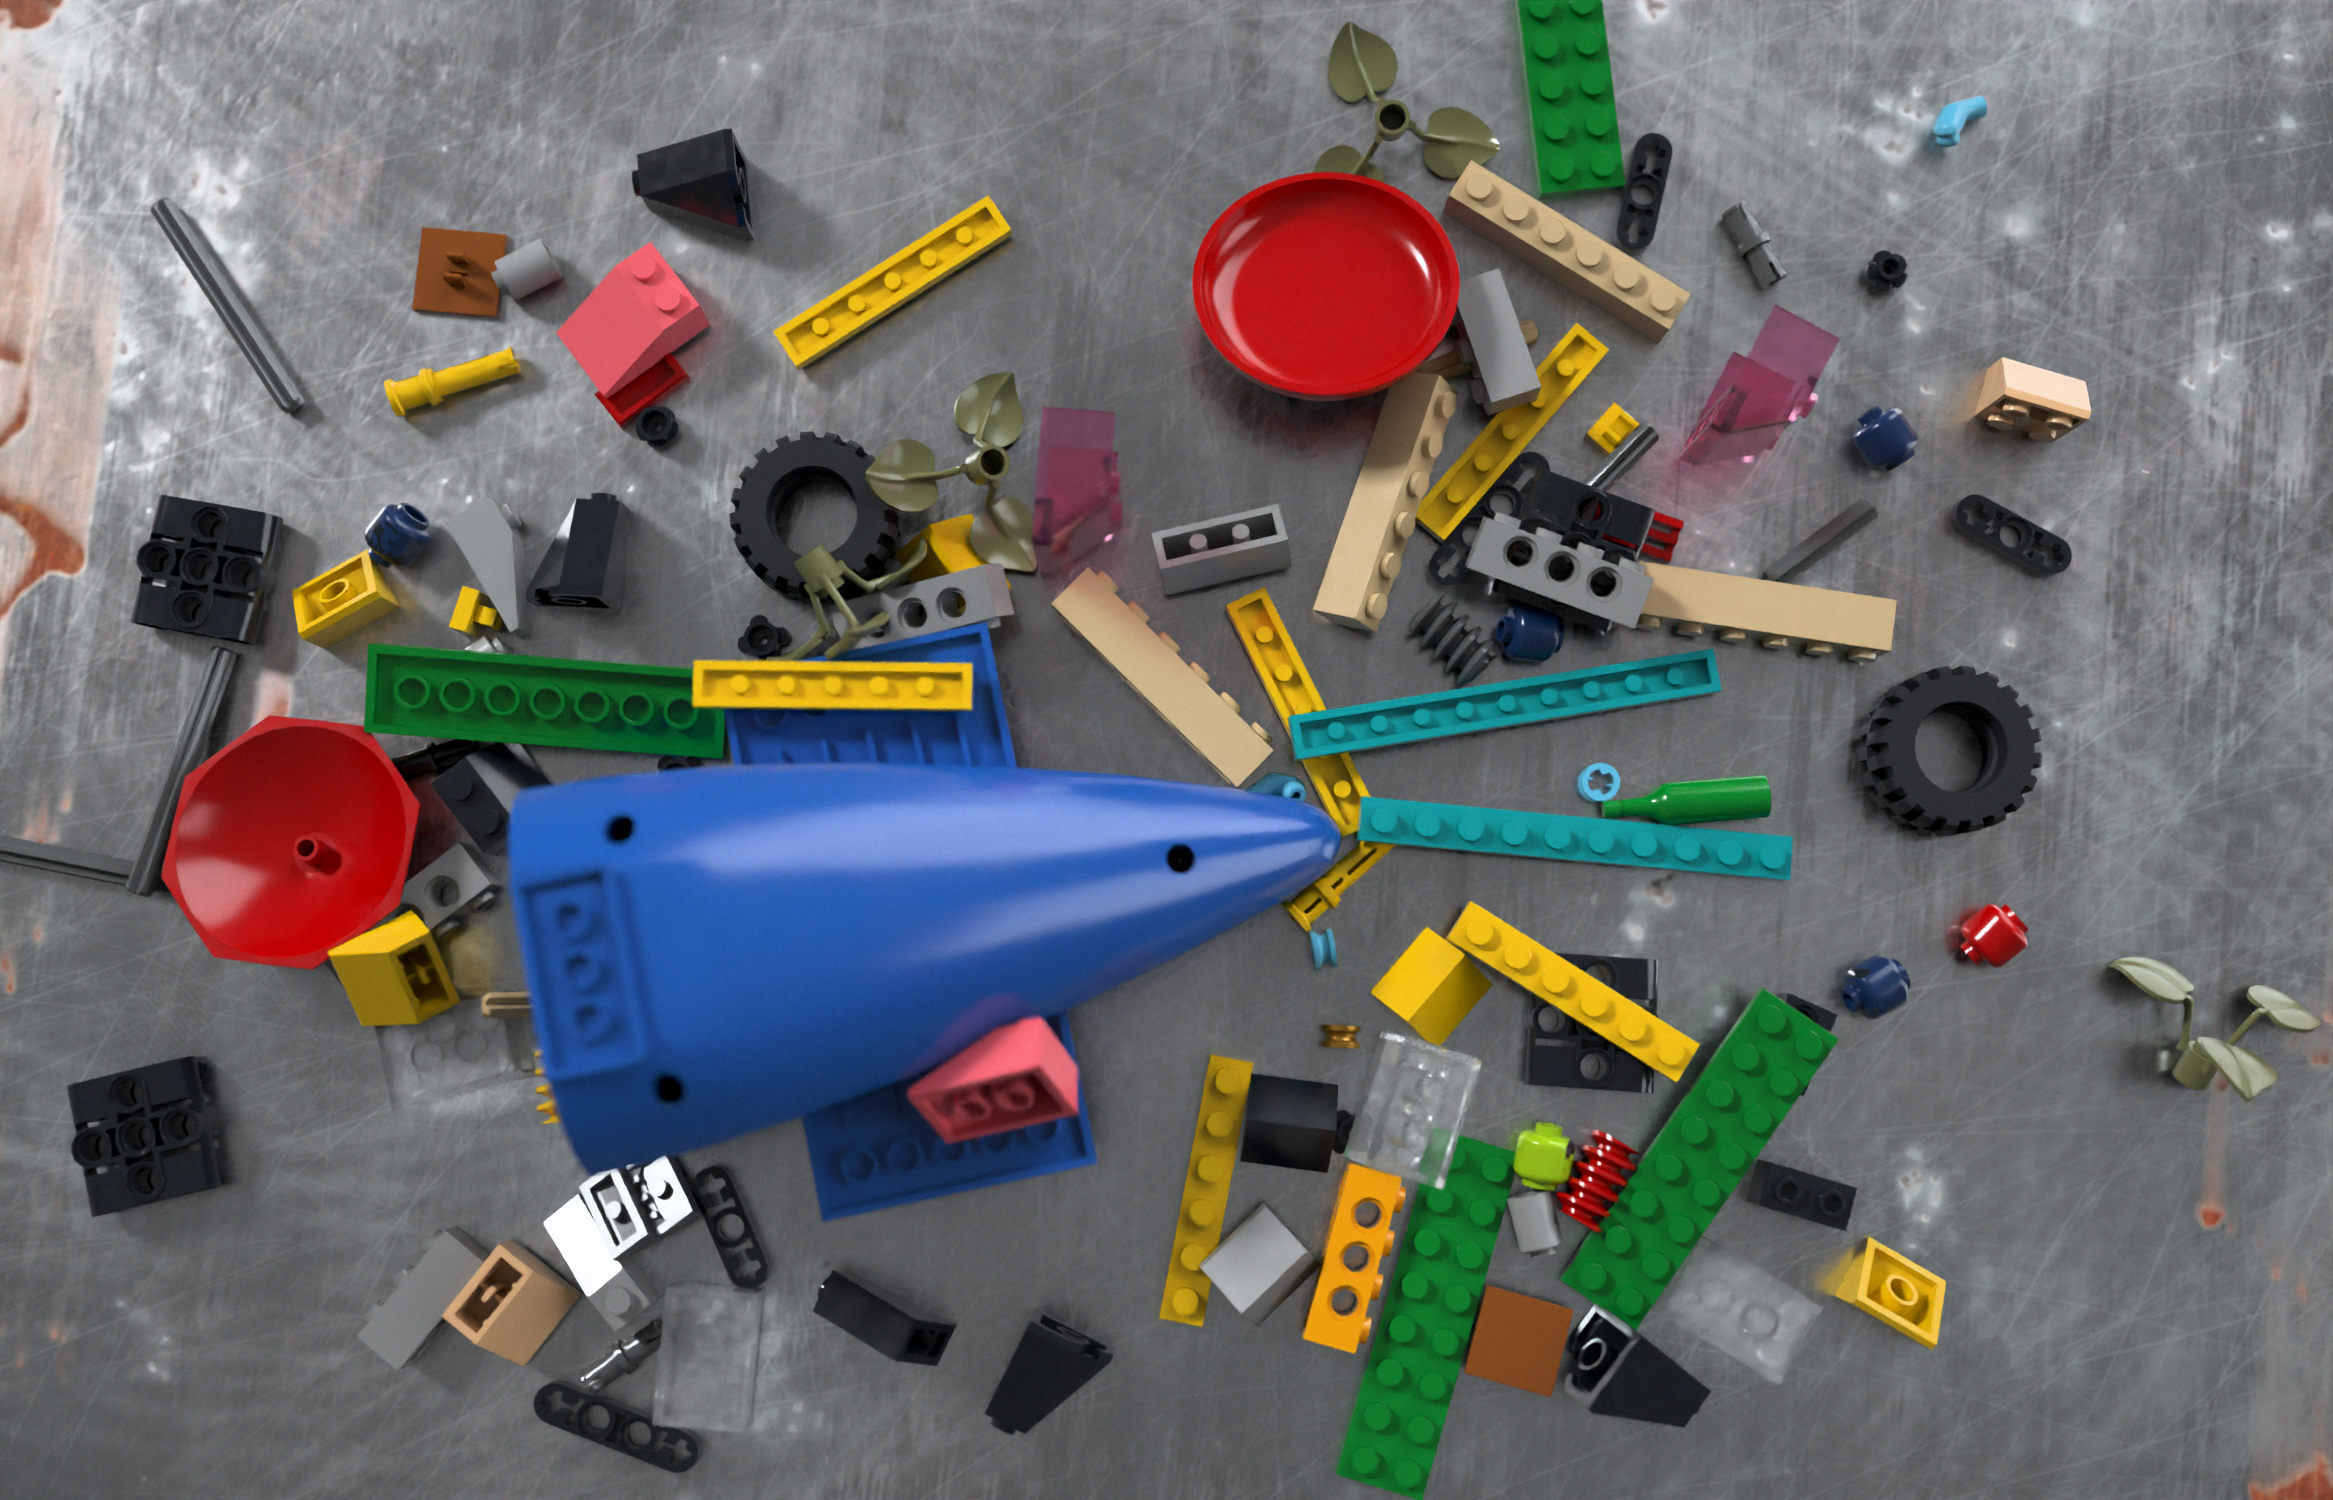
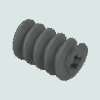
M1442 589L1413 617L1414 622L1409 632L1414 636L1426 631L1421 645L1427 648L1438 644L1433 657L1438 661L1450 656L1445 670L1451 673L1462 669L1457 681L1462 686L1475 680L1504 651L1490 656L1488 653L1494 641L1490 638L1478 643L1477 639L1482 629L1477 626L1466 631L1464 628L1470 616L1466 613L1454 618L1453 614L1458 604L1453 601L1442 606L1440 603L1446 593Z

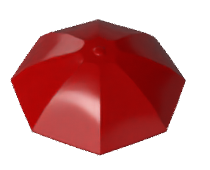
M269 715L184 778L161 878L214 958L314 970L330 958L328 951L364 934L400 906L421 804L373 734L364 732V726Z

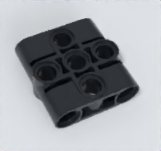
M1538 467L1518 520H1521L1520 530H1523L1528 524L1538 523L1543 529L1562 535L1561 545H1564L1570 539L1578 538L1586 545L1605 551L1602 557L1604 561L1609 555L1619 553L1623 558L1637 562L1657 510ZM1594 497L1600 504V514L1593 521L1585 522L1579 516V504L1585 498ZM1530 507L1558 516L1562 518L1561 524L1530 514L1528 511ZM1603 534L1634 544L1633 551L1602 540ZM1522 540L1510 544L1507 549L1509 562L1513 565L1525 563L1526 560L1512 556V553L1516 550L1530 555V547L1525 546ZM1557 556L1549 564V574L1554 580L1565 579L1570 574L1572 565L1563 556ZM1604 571L1597 572L1592 577L1595 580L1613 585L1612 577L1607 576ZM1495 578L1491 589L1505 596L1609 633L1613 621L1562 602H1551L1546 596ZM1590 584L1591 590L1595 595H1604L1609 592L1606 589Z
M158 495L148 542L139 549L137 554V565L141 575L130 622L161 630L256 645L266 598L273 593L276 587V575L273 565L283 518L254 510ZM222 520L221 532L217 536L211 537L210 529L216 521ZM164 538V539H169V540H173V541L184 542V544L176 543V542H170V541H164V540H162V539ZM240 552L262 556V558L240 554ZM170 554L171 562L169 567L160 572L159 563L165 555ZM212 561L213 571L208 578L202 579L201 571L203 566ZM255 568L256 577L254 582L244 587L243 578L245 574ZM156 582L160 584L174 586V589L152 585V583ZM230 596L253 600V602L231 599ZM203 603L204 612L202 617L193 622L192 612L198 604Z
M1555 953L1585 973L1592 966L1600 968L1604 974V985L1627 999L1649 1000V1006H1638L1659 1018L1657 1015L1659 960ZM1530 992V1007L1526 1014V1024L1528 1027L1527 1085L1653 1093L1654 1070L1625 1051L1615 1050V1045L1601 1036L1589 1034L1582 1024ZM1546 1007H1552L1559 1017L1557 1027L1551 1032L1543 1030L1538 1020L1540 1012ZM1536 1038L1567 1040L1568 1047L1536 1045ZM1589 1054L1596 1056L1600 1062L1599 1073L1592 1079H1587L1582 1074L1580 1068L1581 1061Z
M196 1056L160 1062L67 1086L76 1133L71 1144V1154L73 1159L82 1166L92 1217L222 1186L212 1139L216 1129V1118L213 1112L206 1107ZM135 1082L140 1085L142 1090L141 1098L137 1103L130 1096V1089ZM192 1099L191 1104L168 1108V1104ZM186 1115H189L194 1122V1130L189 1137L182 1129V1121ZM111 1118V1123L90 1128L88 1126V1123ZM143 1125L150 1133V1140L146 1147L139 1140V1131ZM100 1136L106 1143V1151L102 1157L97 1154L95 1149V1143ZM201 1145L200 1150L177 1154L178 1149ZM120 1164V1169L97 1173L98 1168ZM151 1169L157 1173L159 1183L155 1190H152L147 1183V1175Z

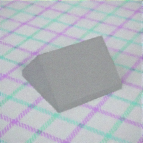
M1263 1203L1199 1266L1235 1308L1258 1327L1321 1264Z

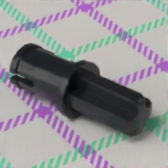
M455 739L438 745L434 742H429L424 749L397 757L393 756L390 760L403 779L408 781L435 773L437 776L443 775L445 769L453 767L463 758L481 750L478 741Z

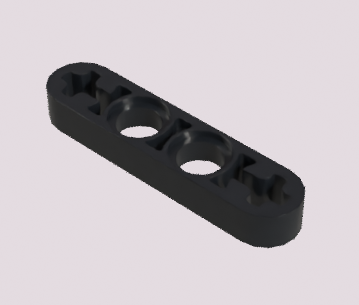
M1529 451L1518 456L1436 550L1427 564V575L1433 585L1442 589L1454 588L1472 570L1465 566L1467 560L1464 555L1469 556L1472 547L1465 543L1463 531L1471 525L1480 527L1484 516L1494 520L1496 513L1490 505L1491 498L1494 495L1502 493L1510 496L1514 503V509L1507 516L1518 517L1526 498L1522 497L1521 493L1528 495L1534 479H1529L1520 492L1517 488L1513 487L1512 485L1523 474V469L1520 465L1522 464L1528 468L1531 464H1534L1539 468L1550 471L1549 463L1543 455ZM1506 479H1509L1512 485L1507 484L1504 481ZM1453 542L1464 555L1453 569L1457 576L1454 577L1448 574L1443 578L1438 574L1440 565L1437 561L1441 560L1444 563L1449 561L1456 552L1455 548L1449 546Z
M564 1380L551 1381L539 1389L535 1395L533 1404L535 1413L545 1423L674 1473L686 1472L701 1457L703 1449L701 1439L691 1429L599 1393L592 1395L586 1388ZM560 1391L563 1403L574 1406L579 1403V1398L583 1399L584 1403L576 1412L574 1422L570 1420V1417L575 1411L562 1407L553 1413L550 1411L552 1403L546 1400V1397ZM601 1406L609 1413L610 1419L606 1429L594 1430L588 1425L586 1414L590 1407ZM642 1422L649 1427L651 1438L646 1446H635L629 1441L627 1431L630 1424ZM661 1430L667 1432L663 1442L676 1445L681 1439L687 1442L686 1450L692 1453L691 1456H685L679 1462L674 1459L675 1451L665 1446L659 1449L658 1454L653 1453L652 1450L660 1440Z

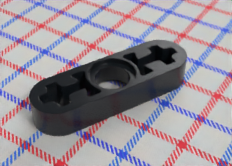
M1658 133L1643 135L1634 146L1629 160L1625 187L1622 191L1612 237L1614 246L1628 256L1642 254L1653 240L1673 154L1670 141ZM1648 147L1656 148L1655 154L1658 158L1653 164L1651 172L1643 173L1648 159L1645 152ZM1636 185H1646L1652 190L1654 200L1650 204H1638L1632 198L1631 189ZM1634 216H1642L1637 233L1644 237H1639L1636 243L1629 242V234L1624 232L1629 230L1634 221Z
M1969 495L1957 502L1951 509L1950 523L1957 533L2036 576L2043 578L2052 577L2063 572L2071 563L2072 552L2065 540L1982 495ZM1974 506L1978 509L1976 516L1982 521H1977L1970 525L1967 522L1969 515L1964 510L1967 511ZM1996 517L1998 521L1991 526L1988 535L1985 534V531L1990 527L1986 523ZM2004 525H2012L2019 530L2021 541L2017 547H2008L2001 541L2000 531ZM2030 545H2031L2032 548L2036 549V550L2030 551V552L2027 553L2026 555L2023 554V552H2024ZM2051 548L2054 550L2052 557L2057 562L2046 566L2044 564L2045 556L2038 551L2043 552Z
M715 1165L701 1170L694 1178L692 1190L731 1282L738 1288L754 1289L764 1283L769 1277L771 1261L732 1172L723 1166ZM709 1174H712L715 1180L723 1178L725 1186L720 1189L723 1202L725 1203L733 1198L736 1206L724 1208L713 1215L711 1207H716L720 1204L714 1193L706 1194L703 1186L709 1183ZM728 1214L737 1215L744 1224L743 1234L736 1240L725 1238L720 1231V1222ZM749 1238L753 1247H748L744 1251L750 1262L758 1260L761 1267L755 1271V1280H752L749 1274L741 1276L738 1268L744 1265L740 1251L731 1256L728 1248L742 1245Z

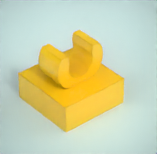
M1614 402L1586 433L1584 438L1603 455L1608 457L1639 423Z
M462 586L449 627L461 634L478 639L481 626L500 631L503 619L497 610L488 607L490 602L489 596L479 590Z

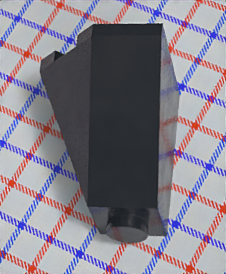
M732 128L722 129L637 154L638 170L632 171L633 189L636 196L642 197L649 210L741 240H754L747 161Z
M591 493L590 499L577 498L526 590L525 599L538 607L622 610L629 509L620 500H617L616 495Z
M1594 1304L1570 1336L1569 1353L1574 1356L1573 1372L1566 1375L1565 1391L1593 1414L1685 1428L1711 1393L1701 1382L1605 1307L1602 1309Z
M1035 1309L985 1411L986 1415L992 1417L990 1424L1010 1435H1014L1016 1430L1026 1434L1105 1368L1114 1355V1348Z

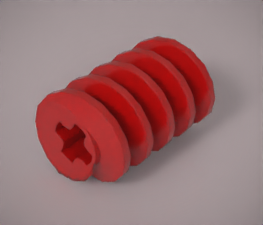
M1592 1130L1590 1135L1598 1144V1147L1584 1145L1581 1149L1589 1159V1163L1574 1161L1573 1167L1579 1173L1580 1178L1569 1176L1567 1182H1565L1572 1191L1571 1194L1556 1192L1554 1196L1563 1206L1562 1209L1558 1210L1596 1233H1600L1602 1229L1593 1219L1594 1216L1609 1218L1611 1213L1602 1202L1604 1200L1619 1201L1620 1198L1611 1187L1612 1185L1627 1186L1628 1182L1620 1171L1621 1169L1636 1171L1638 1167L1629 1158V1155L1641 1154L1602 1131Z

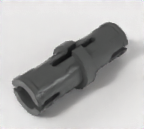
M1743 201L1738 204L1739 207L1734 205L1721 216L1726 221L1739 245L1737 249L1738 254L1741 258L1746 257L1760 283V287L1765 289L1770 286L1769 283L1773 285L1787 274L1783 271L1768 244L1771 241L1768 233H1762L1748 208L1747 202Z
M653 1319L647 1326L626 1341L618 1340L610 1347V1352L579 1371V1377L583 1384L600 1374L586 1389L592 1395H596L625 1372L630 1375L638 1370V1363L670 1343L666 1331H663L652 1340H648L658 1333L659 1329L663 1326L656 1319Z

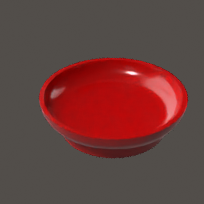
M1312 172L1281 178L1262 185L1247 193L1227 208L1213 223L1198 250L1193 269L1192 290L1195 309L1209 342L1219 356L1240 375L1258 386L1288 397L1310 401H1341L1366 396L1391 387L1415 372L1431 357L1445 337L1456 312L1460 291V275L1456 254L1442 226L1428 210L1412 197L1393 186L1365 176L1339 172Z

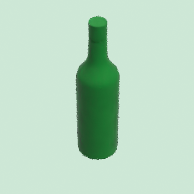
M1764 774L1669 782L1659 785L1653 792L1644 797L1622 799L1620 801H1602L1601 809L1604 819L1621 816H1647L1659 821L1663 825L1766 818L1771 813V791L1768 779Z

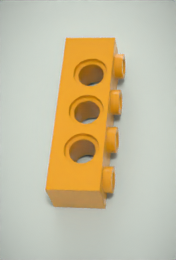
M1346 1162L1320 1259L1321 1266L1317 1270L1301 1330L1304 1340L1353 1354L1356 1353L1358 1343L1366 1344L1372 1318L1365 1317L1370 1299L1377 1301L1383 1282V1274L1377 1273L1381 1256L1389 1257L1395 1236V1231L1389 1230V1225L1393 1212L1400 1214L1405 1200L1406 1188L1400 1186L1402 1180L1400 1176L1353 1162ZM1364 1202H1373L1377 1205L1379 1211L1377 1220L1368 1226L1358 1224L1355 1219L1357 1207ZM1352 1246H1362L1367 1252L1365 1264L1358 1269H1350L1344 1265V1254ZM1343 1289L1352 1291L1355 1294L1356 1300L1351 1310L1338 1312L1332 1308V1298L1336 1292Z

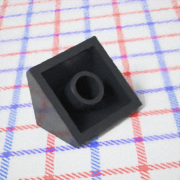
M1252 1073L1240 1161L1328 1173L1337 1127L1338 1085Z

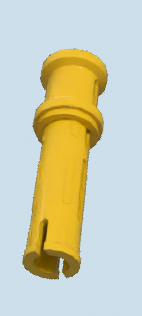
M509 347L506 350L436 372L432 368L420 369L419 375L396 382L388 379L384 381V386L394 413L397 417H401L406 414V410L428 403L433 406L440 405L444 401V396L510 375L520 374L521 369L518 360L514 359L515 352L513 348Z
M1360 842L1326 874L1309 885L1291 902L1284 901L1281 904L1282 909L1298 928L1307 934L1312 929L1310 924L1328 908L1335 909L1339 905L1338 902L1341 901L1339 896L1397 845Z

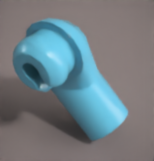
M1983 96L1950 103L1943 107L1934 124V133L1937 134L1936 142L1940 147H1953L1957 145L1960 141L1959 131L1962 130L1964 123L1986 116L1987 104Z
M1278 772L1267 773L1245 789L1247 791L1290 797L1302 801L1305 800L1307 793L1304 783L1299 778Z

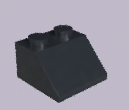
M496 742L466 756L431 783L432 787L480 850L485 854L499 856L509 848L511 810L520 790L553 785L522 744Z

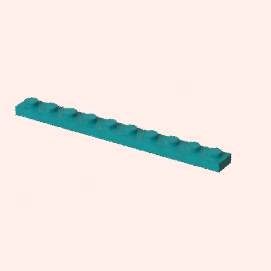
M1712 648L1292 715L1287 719L1295 761L1715 694L1722 691L1714 649Z
M1365 796L1360 797L1357 841L1780 881L1791 879L1793 837Z

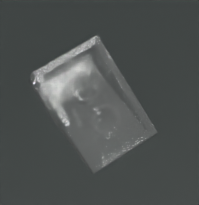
M1701 1236L1651 1309L1776 1384L1781 1385L1824 1306L1708 1238Z

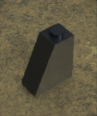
M832 1270L830 1276L820 1286L818 1300L812 1310L896 1362L937 1366L956 1328V1325L856 1274Z

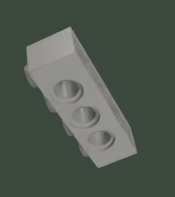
M1496 512L1494 520L1483 517L1465 564L1467 568L1635 629L1654 581L1653 578L1643 575L1646 566L1622 557L1618 565L1604 561L1602 557L1605 551L1579 542L1577 550L1560 544L1563 538L1562 535L1540 527L1537 528L1535 535L1519 529L1521 520ZM1523 540L1530 547V557L1521 565H1513L1507 558V549L1513 542ZM1557 556L1568 557L1572 565L1570 574L1563 580H1554L1549 574V564ZM1600 571L1609 572L1613 579L1612 588L1604 595H1595L1590 587L1592 577Z
M1002 563L984 564L845 601L861 626L881 612L887 611L891 616L888 620V631L886 634L880 628L873 634L862 637L859 643L850 650L987 622L988 629L990 630L1001 627L999 618L1014 615ZM960 594L966 601V610L963 615L957 608V598ZM837 604L829 606L839 642L842 639L844 629L852 627ZM921 604L927 612L925 624L920 621L918 616Z
M459 842L404 884L400 906L368 931L411 910H416L423 924L431 932L433 939L442 940L458 929L460 924L457 920L469 911L477 913L490 905L495 900L493 893L501 888L502 885L473 846ZM452 883L456 889V898L451 905L446 907L441 901L440 893L445 885ZM329 958L324 963L327 965V967L330 969L335 978L343 987L341 980L335 970V967L331 959Z

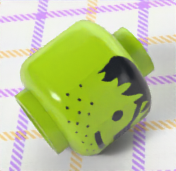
M1536 1122L1535 1129H1527L1519 1134L1513 1169L1517 1175L1522 1177V1184L1535 1189L1555 1191L1558 1184H1564L1569 1176L1571 1177L1575 1144L1572 1139L1562 1135V1126L1547 1122Z

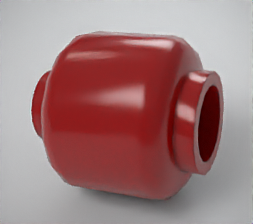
M1987 904L1962 924L1961 934L1967 941L1960 945V947L1977 966L1985 961L1993 968H2000L2026 948L2028 941L2024 934L2029 929L2006 904L2001 908L1995 904Z

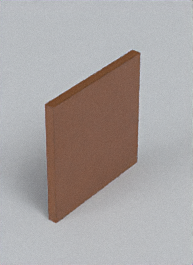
M422 227L412 310L498 318L501 291L491 273L498 270L495 261L506 256L508 236L497 233Z
M1486 1285L1464 1373L1551 1398L1574 1309Z

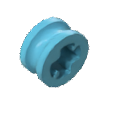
M1599 762L1592 764L1584 769L1578 778L1579 792L1586 800L1593 803L1610 800L1617 794L1620 788L1619 774L1614 767L1607 763ZM1595 771L1599 777L1604 775L1608 777L1610 784L1604 786V788L1608 789L1607 793L1602 794L1599 789L1592 791L1589 788L1588 782L1593 780L1590 777L1592 772Z
M1325 929L1322 935H1318L1315 931H1310L1309 940L1315 970H1320L1324 964H1329L1331 968L1337 967V954L1332 929Z

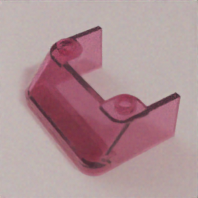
M1774 305L1747 357L1736 352L1732 353L1688 436L1678 459L1692 467L1756 455L1765 448L1771 450L1781 433L1798 416L1806 419L1819 396L1812 391L1840 338Z
M1055 407L1042 408L1032 529V546L1039 571H1059L1112 533L1113 525L1121 526L1123 500L1115 499H1119L1121 471H1117L1118 452H1113L1116 412Z

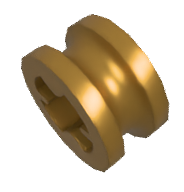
M1321 1025V1030L1325 1032L1326 1037L1321 1041L1320 1047L1360 1048V1043L1356 1041V1034L1361 1032V1026Z

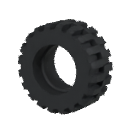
M813 431L800 432V440L791 441L788 435L775 441L778 448L770 453L763 448L754 455L758 463L752 469L748 466L744 467L739 475L743 481L741 489H733L731 502L735 506V512L729 514L730 527L735 531L736 537L734 542L738 551L746 560L747 565L772 590L776 589L784 597L794 601L800 598L804 599L807 604H812L810 595L804 588L807 582L793 564L802 556L790 550L783 543L778 532L777 521L779 512L786 499L797 489L815 482H830L840 485L851 495L857 509V521L854 530L845 543L830 552L836 563L842 559L851 571L865 581H870L873 577L877 579L883 576L887 571L884 567L888 559L894 560L898 550L896 539L898 536H901L902 522L899 518L900 511L889 507L877 498L866 481L865 472L875 460L872 454L868 455L861 445L852 440L847 443L842 441L838 434L826 432L824 438L816 437ZM840 575L845 583L838 587L837 591L844 601L846 600L845 595L855 591L859 595L864 592L862 588L846 576ZM817 591L820 602H822V600L830 599L833 603H835L830 594H828L825 597H822L819 591Z
M1943 666L1910 677L1884 693L1885 698L1875 702L1869 711L1872 719L1870 722L1863 724L1860 737L1866 739V746L1858 749L1859 762H1867L1869 770L1868 773L1862 774L1863 781L1866 787L1870 785L1875 786L1878 794L1872 799L1879 808L1888 806L1892 810L1890 818L1900 825L1912 824V831L1922 834L1936 833L1937 836H1953L1979 831L1986 827L1995 826L2006 820V814L2016 812L2025 803L2022 794L2032 792L2038 780L2035 776L2031 775V771L2041 767L2042 753L2035 752L2034 743L2040 742L2042 739L2039 728L2031 729L2028 719L2034 716L2029 705L2019 706L2015 701L2019 693L2011 685L2000 688L1997 686L1999 682L1998 676L1987 671L1977 675L1974 667L1959 666L1950 669L1949 666ZM1944 711L1960 717L1971 726L1980 741L1982 748L1981 770L1974 784L1964 791L1948 792L1939 788L1925 776L1918 764L1915 753L1916 734L1922 721L1935 712Z

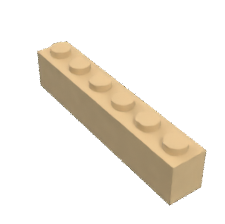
M1472 160L1448 195L1443 209L1445 214L1658 344L1668 332L1691 293Z
M1413 372L1402 381L1389 387L1313 607L1314 611L1332 623L1377 632L1380 620L1386 613L1389 593L1394 579L1400 572L1402 555L1408 538L1414 531L1415 517L1422 497L1427 493L1429 476L1435 459L1441 452L1443 435L1449 418L1453 415L1456 408L1458 391L1440 375Z
M1637 562L1646 566L1643 575L1654 579L1636 624L1638 628L1659 630L1661 625L1678 627L1677 633L1687 636H1703L1704 631L1720 633L1721 640L1734 643H1744L1747 641V638L1763 640V646L1773 649H1789L1790 644L1806 646V653L1821 656H1830L1833 651L1849 653L1850 660L1859 662H1875L1876 657L1891 651L1897 600L1649 562Z
M1088 567L1051 603L1053 611L1232 788L1238 789L1273 754L1274 750L1269 746L1273 739L1256 722L1249 726L1238 715L1242 710L1241 707L1226 692L1218 696L1207 685L1211 680L1209 675L1194 661L1188 666L1176 654L1180 647L1170 636L1163 631L1157 635L1145 624L1150 619L1147 614L1133 601L1126 605L1115 594L1119 588L1103 571L1096 575Z

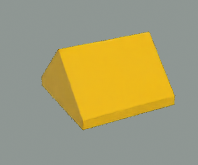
M971 513L928 525L896 552L901 565H903L917 549L922 536L927 541V554L925 558L907 575L911 583L987 564L979 558L972 547L970 529L974 517ZM1006 578L1008 589L1011 590L1012 587ZM960 594L957 598V608L963 615L966 610V601Z
M368 549L292 590L298 634L303 640L326 649L401 607L377 562L370 557Z
M1426 927L1369 993L1436 1051L1493 984L1463 952Z
M1868 1236L1861 1245L1834 1296L1912 1342L1931 1350L1937 1345L1946 1281Z

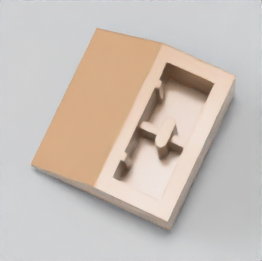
M2002 357L1987 368L1975 416L1988 420L1987 424L1991 427L2002 430L2016 428L2029 432L2028 436L2032 439L2052 442L2088 421L2091 408L2085 381Z
M515 1239L500 1243L441 1317L474 1344L520 1366H525L582 1294Z

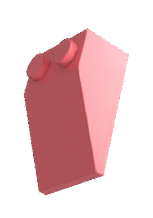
M650 241L617 264L560 327L556 334L606 399L661 361L666 354L672 353L705 330L710 324L698 302Z
M1041 1017L1023 1019L1014 1024L998 1027L908 1088L907 1097L944 1141L950 1144L1076 1115L1077 1065Z

